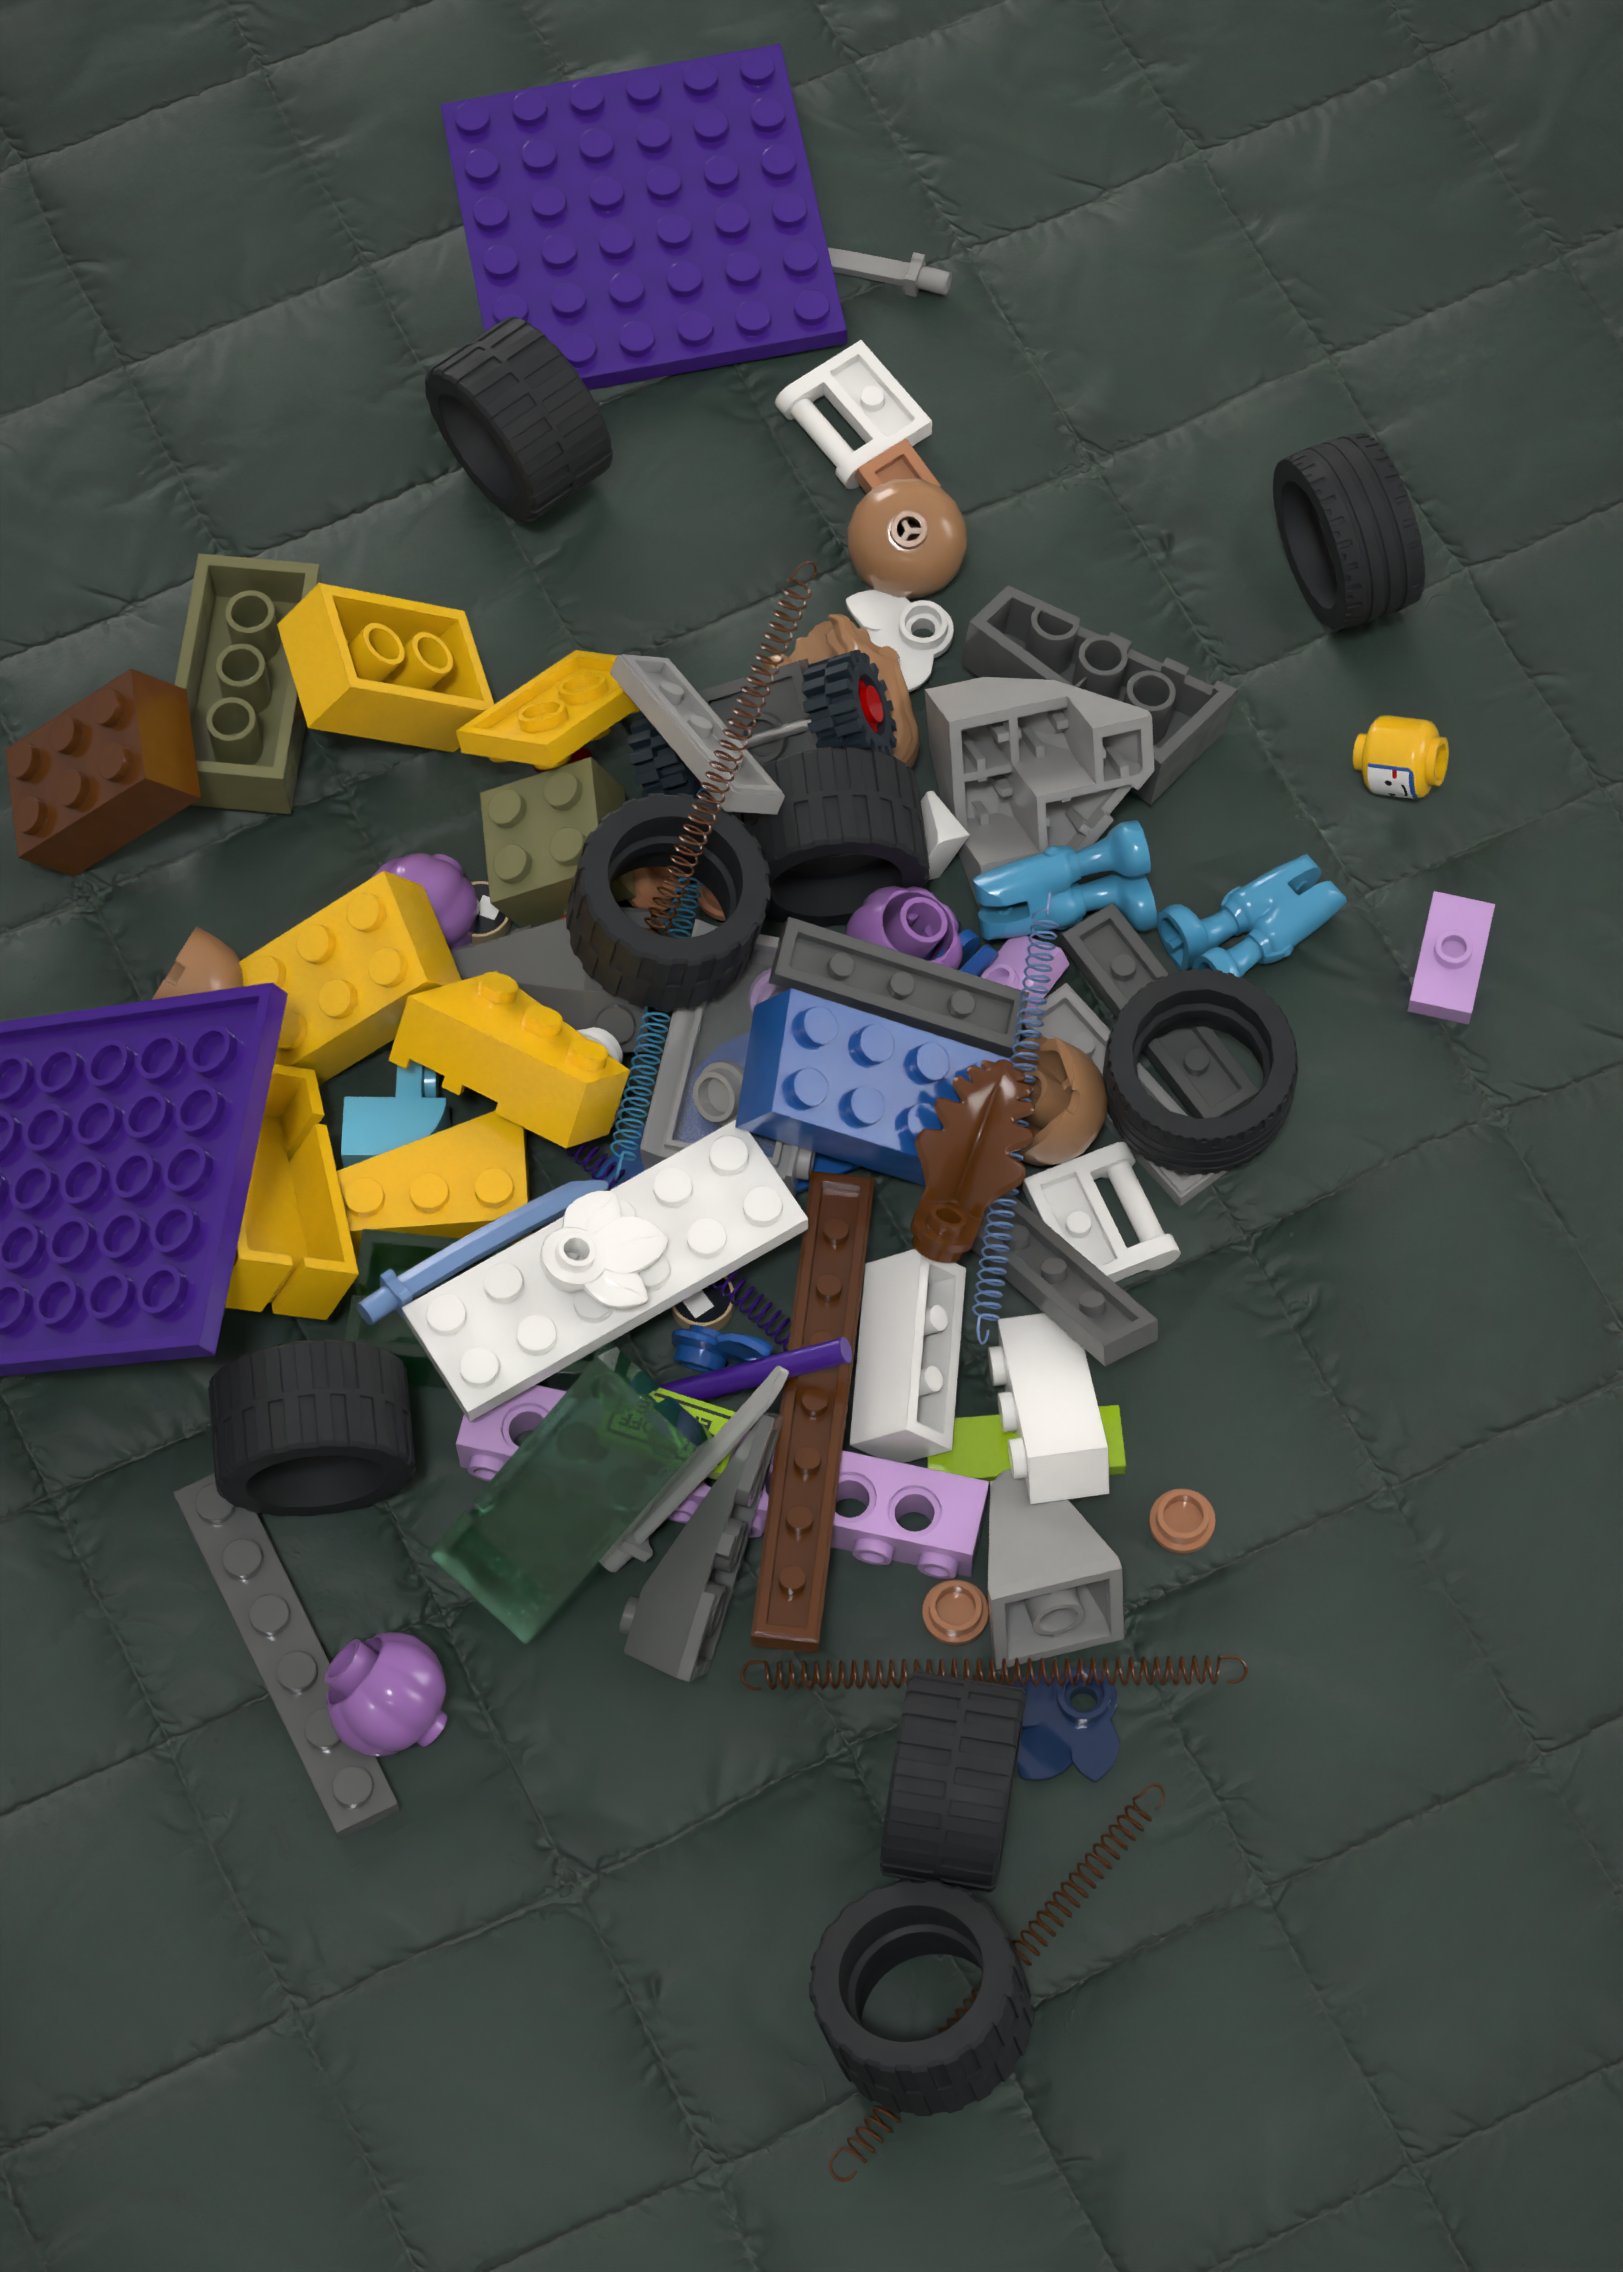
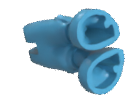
M1137 820L1121 822L1114 826L1105 838L1077 851L1070 846H1052L1046 848L1042 853L1002 865L974 877L973 884L976 901L984 905L978 912L981 937L987 940L1031 935L1033 932L1030 926L1034 923L1032 914L1038 910L1046 909L1049 892L1052 893L1049 915L1046 916V911L1040 912L1035 915V919L1037 921L1052 920L1057 922L1059 927L1054 929L1062 930L1072 927L1084 918L1086 912L1101 910L1111 903L1116 905L1134 930L1144 932L1157 928L1156 904L1151 887L1145 874L1151 871L1150 854L1140 823ZM1104 871H1114L1107 876L1084 884L1074 883L1080 880L1082 876ZM1042 923L1045 925L1056 926L1052 923ZM1038 924L1033 927L1035 932L1053 930Z
M1305 854L1271 869L1243 887L1238 886L1232 889L1224 897L1220 905V911L1206 918L1199 919L1195 913L1182 904H1171L1157 914V928L1168 955L1179 971L1185 969L1187 971L1191 968H1198V970L1210 969L1212 971L1221 970L1223 973L1228 974L1229 972L1236 977H1242L1256 963L1269 964L1289 956L1294 949L1293 947L1331 919L1346 904L1347 900L1332 881L1316 884L1321 876V869L1308 854ZM1244 932L1248 933L1243 941L1228 950L1218 947L1232 936H1238Z

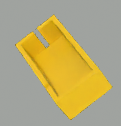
M279 1064L273 1065L225 1308L262 1312L267 1303H271L273 1314L327 1320L359 1275L327 1125L319 1124L325 1114L315 1070Z

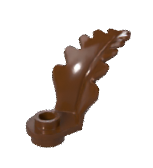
M1001 1059L997 1062L982 1060L981 1068L976 1065L968 1066L967 1076L971 1082L964 1077L956 1076L953 1079L952 1085L960 1102L940 1097L934 1103V1110L943 1130L922 1129L915 1139V1147L922 1165L926 1186L911 1222V1231L914 1234L912 1244L921 1255L933 1261L953 1263L960 1260L962 1254L972 1248L986 1208L1004 1194L1021 1185L1026 1175L1025 1166L1011 1157L1010 1153L1030 1145L1034 1140V1133L1032 1130L1014 1122L1032 1115L1035 1111V1105L1032 1102L1020 1101L1029 1097L1032 1088L1022 1083L1026 1076L1016 1071L1011 1061Z

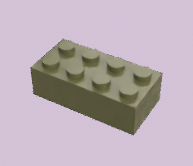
M198 553L175 685L186 689L201 793V799L191 804V806L291 814L306 720L277 624L318 583H323L320 564Z

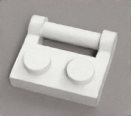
M862 340L789 384L779 393L775 401L776 407L786 419H795L837 467L835 475L847 489H855L860 486L855 479L857 468L905 438L911 446H914L932 434V420ZM824 395L866 444L854 451L816 408L813 401Z
M1126 1142L1108 1145L1024 1178L1023 1191L1034 1214L1113 1282L1144 1270L1152 1271L1163 1268L1174 1262L1181 1254L1171 1234H1164L1132 1169L1136 1161ZM1101 1177L1110 1179L1138 1236L1139 1244L1129 1248L1126 1247L1094 1180Z

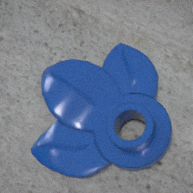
M690 1325L689 1329H677L672 1332L671 1336L673 1338L671 1344L677 1347L673 1362L701 1373L725 1368L726 1363L737 1365L764 1358L765 1356L768 1357L771 1355L774 1347L771 1343L757 1337L737 1333L723 1334L699 1325Z

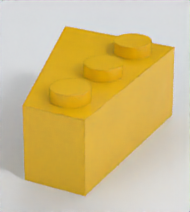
M497 971L487 972L479 976L408 996L388 1060L404 1069H407L413 1060L445 1076L441 1087L457 1095L463 1093L466 1086L498 1102L495 1114L564 1148L609 1134L630 1073L628 1068L608 1054L607 1049L603 1045L587 1039L564 1022L562 1016L557 1011L541 1005L521 990L514 979Z
M495 1111L337 1171L356 1261L433 1256L456 1241L530 1202L526 1128L495 1114ZM532 1231L519 1237L518 1239L510 1242L509 1244L501 1247L496 1251H503L507 1249L508 1247L516 1244L524 1238L532 1235Z

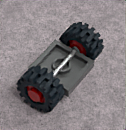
M854 650L811 664L808 663V659L779 666V673L772 675L775 683L768 686L770 695L764 697L766 704L759 708L761 716L755 718L757 725L755 728L750 729L752 737L746 740L748 745L747 751L761 767L772 760L784 758L792 753L811 751L824 747L873 749L884 752L891 757L894 754L892 748L896 747L897 739L892 732L897 731L896 721L890 717V711L894 710L892 701H887L884 693L887 690L884 679L878 680L879 669L875 663L870 664V657L865 652L861 653L860 650ZM776 668L767 671L770 673L776 672ZM759 673L750 675L762 680L765 684H769L772 681L770 676ZM745 677L698 691L700 696L723 723L742 737H748L749 732L746 729L730 725L727 719L739 720L748 727L753 726L754 722L752 719L734 714L732 708H740L752 716L758 715V710L738 703L736 698L743 697L749 699L756 705H761L763 701L760 697L744 693L741 687H750L761 695L767 693V689L764 686L754 685L748 682ZM645 715L635 718L636 721L632 722L630 726L633 734L628 736V745L634 750V753L629 754L631 765L637 767L638 774L634 775L637 786L642 785L644 788L642 798L648 797V794L664 793V795H678V793L693 795V798L698 799L696 793L701 789L699 779Z

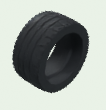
M1366 433L1341 436L1297 451L1276 464L1272 487L1280 537L1296 582L1308 605L1324 625L1335 630L1358 626L1398 612L1420 600V597L1423 595L1422 592H1424L1426 574L1423 545L1418 523L1408 493L1394 463L1375 438L1370 437Z
M1196 968L1190 971L1185 969L1180 970L1178 973L1172 972L1168 976H1161L1156 981L1149 982L1146 987L1139 989L1129 999L1128 1003L1124 1005L1110 1031L1103 1066L1108 1112L1120 1136L1125 1138L1126 1143L1137 1154L1143 1155L1144 1159L1154 1162L1159 1167L1163 1166L1166 1170H1175L1182 1174L1184 1172L1190 1173V1175H1196V1173L1208 1175V1173L1217 1174L1220 1171H1229L1234 1167L1242 1166L1243 1163L1253 1160L1254 1156L1261 1154L1270 1145L1272 1140L1275 1139L1284 1125L1294 1098L1298 1076V1055L1295 1037L1291 1025H1288L1286 1015L1283 1014L1280 1006L1274 1003V999L1271 996H1267L1263 989L1257 988L1256 984L1249 983L1245 978L1236 977L1232 973H1223L1221 970H1198ZM1203 1026L1228 1033L1249 1048L1261 1066L1263 1082L1260 1092L1249 1105L1223 1117L1197 1119L1172 1112L1148 1095L1138 1078L1137 1063L1140 1053L1151 1040L1176 1028Z

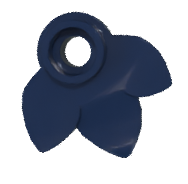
M1083 1667L1087 1683L1090 1667ZM1077 1668L1071 1669L1073 1682L1076 1679ZM1096 1669L1100 1683L1102 1672ZM1068 1671L1065 1684L1062 1687L1058 1684L1056 1678L1053 1679L1052 1685L1048 1687L1045 1684L1043 1675L1037 1687L1033 1685L1030 1674L1025 1687L1020 1685L1019 1680L1015 1681L1012 1687L1023 1688L1026 1692L1022 1724L1023 1731L1021 1733L1017 1759V1769L1020 1778L1025 1781L1051 1780L1063 1774L1074 1765L1077 1771L1086 1779L1095 1783L1101 1780L1116 1762L1120 1741L1111 1722L1117 1708V1692L1114 1685L1111 1686L1109 1684L1107 1676H1104L1101 1686L1096 1684L1093 1673L1090 1684L1085 1686L1080 1672L1078 1683L1073 1687L1069 1680ZM1064 1673L1059 1677L1061 1683L1063 1680ZM1033 1674L1035 1682L1037 1683L1038 1674ZM1026 1676L1022 1677L1023 1684ZM1047 1676L1048 1683L1050 1682V1676ZM1078 1694H1088L1095 1699L1096 1705L1093 1709L1083 1712L1075 1709L1071 1704V1700Z

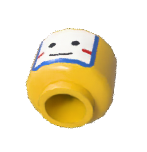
M1391 715L1379 716L1371 724L1367 734L1360 733L1356 738L1353 749V766L1355 770L1362 771L1366 787L1374 794L1411 799L1423 798L1433 786H1440L1446 775L1449 758L1448 741L1445 737L1439 736V732L1432 721Z

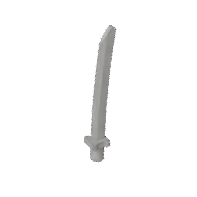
M828 247L834 273L904 286L905 294L913 297L917 296L919 289L945 296L950 289L952 273L926 266L924 254L913 252L911 262L908 263Z
M776 1366L721 1430L634 1520L620 1515L613 1522L614 1528L617 1530V1536L598 1554L601 1564L607 1570L617 1572L632 1557L646 1562L653 1555V1550L649 1545V1536L694 1491L771 1406L788 1377L789 1371L787 1369Z

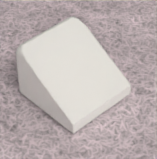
M934 791L926 792L921 800L930 866L928 880L939 878L970 836Z

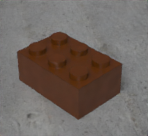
M131 668L5 749L18 858L74 877L201 799L186 689Z

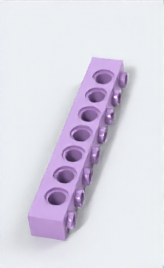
M539 1385L530 1387L469 1422L464 1414L456 1441L460 1467L467 1468L468 1472L478 1479L497 1483L504 1482L506 1477L531 1482V1485L536 1490L554 1496H567L570 1491L595 1496L599 1503L619 1510H630L634 1505L647 1507L683 1470L674 1466L664 1475L651 1476L640 1469L651 1458L599 1442L598 1433L611 1401ZM529 1430L539 1431L547 1436L543 1443L534 1448H522L513 1443L519 1434ZM750 1430L741 1438V1440L738 1443L736 1451L739 1449L747 1435L750 1433ZM590 1444H600L610 1450L604 1459L597 1462H586L577 1456L583 1447ZM843 1451L836 1503L843 1499L852 1498L861 1501L867 1509L861 1515L852 1518L840 1516L835 1512L831 1547L852 1551L855 1558L873 1565H889L892 1560L917 1565V1569L921 1573L938 1579H953L956 1577V1574L971 1577L988 1506L989 1481ZM774 1453L749 1535L750 1538L760 1537L762 1532L765 1531ZM706 1478L667 1519L687 1524L711 1489L704 1482ZM918 1512L927 1516L932 1523L924 1530L913 1532L902 1528L897 1520L906 1513Z

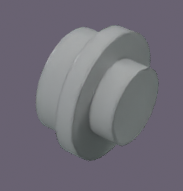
M723 1060L708 1065L694 1083L693 1100L698 1112L705 1119L720 1125H727L736 1120L744 1068L735 1062Z

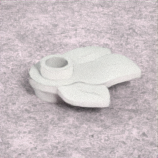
M875 589L856 593L846 599L849 612L861 628L867 629L871 641L879 647L890 646L897 651L900 656V669L908 692L922 686L931 676L934 658L946 652L952 643L954 627L949 614L932 601L919 600L911 603L906 597L897 598ZM918 629H928L934 635L920 638L914 636L913 633Z
M611 1191L591 1192L576 1199L567 1207L562 1228L552 1232L542 1245L540 1264L547 1280L560 1290L567 1292L584 1290L599 1305L607 1308H634L646 1304L648 1300L644 1283L637 1273L648 1268L659 1259L668 1243V1238L665 1233L648 1220L635 1216L621 1217L620 1204L616 1193ZM565 1252L575 1253L584 1260H572Z

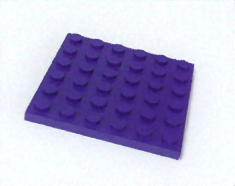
M781 44L440 104L484 332L507 317H516L529 322L558 347L568 362L575 368L589 390L847 343V329Z
M273 982L0 1022V1376L215 1355L288 996L285 991Z

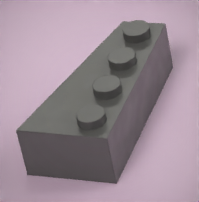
M1008 585L969 621L961 665L979 678L999 677L1056 680L1148 710L1152 715L1155 771L1139 790L1134 787L1130 790L1149 805L1166 791L1226 732L1238 689L1218 680L1214 686L1188 675L1190 667L1168 657L1164 663L1132 650V641L1113 632L1106 636L1088 630L1079 625V617Z

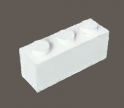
M916 1249L865 1264L850 1446L877 1458L900 1463L952 1450L966 1277L965 1267L954 1262L941 1263L933 1261L921 1255Z
M1045 1313L997 1320L999 1346L988 1347V1362L992 1385H1004L1006 1391L998 1393V1408L1002 1431L1015 1432L1016 1439L1008 1440L1009 1461L1013 1479L1025 1478L1030 1504L1109 1494L1108 1446L1085 1349Z

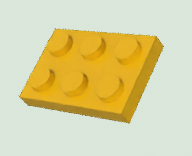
M575 650L457 729L456 734L461 753L489 757L493 762L515 761L533 764L537 769L547 770L566 764L570 760L572 753L588 742L606 736L611 731V726L627 715L641 710L610 674L617 655Z

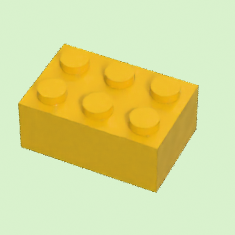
M318 583L277 624L307 727L310 729L454 753L460 747L456 730L494 705L469 623L463 610Z
M384 870L239 961L243 975V987L273 982L288 994L274 1064L315 1070L318 1086L394 1040L408 996L462 981L424 885Z

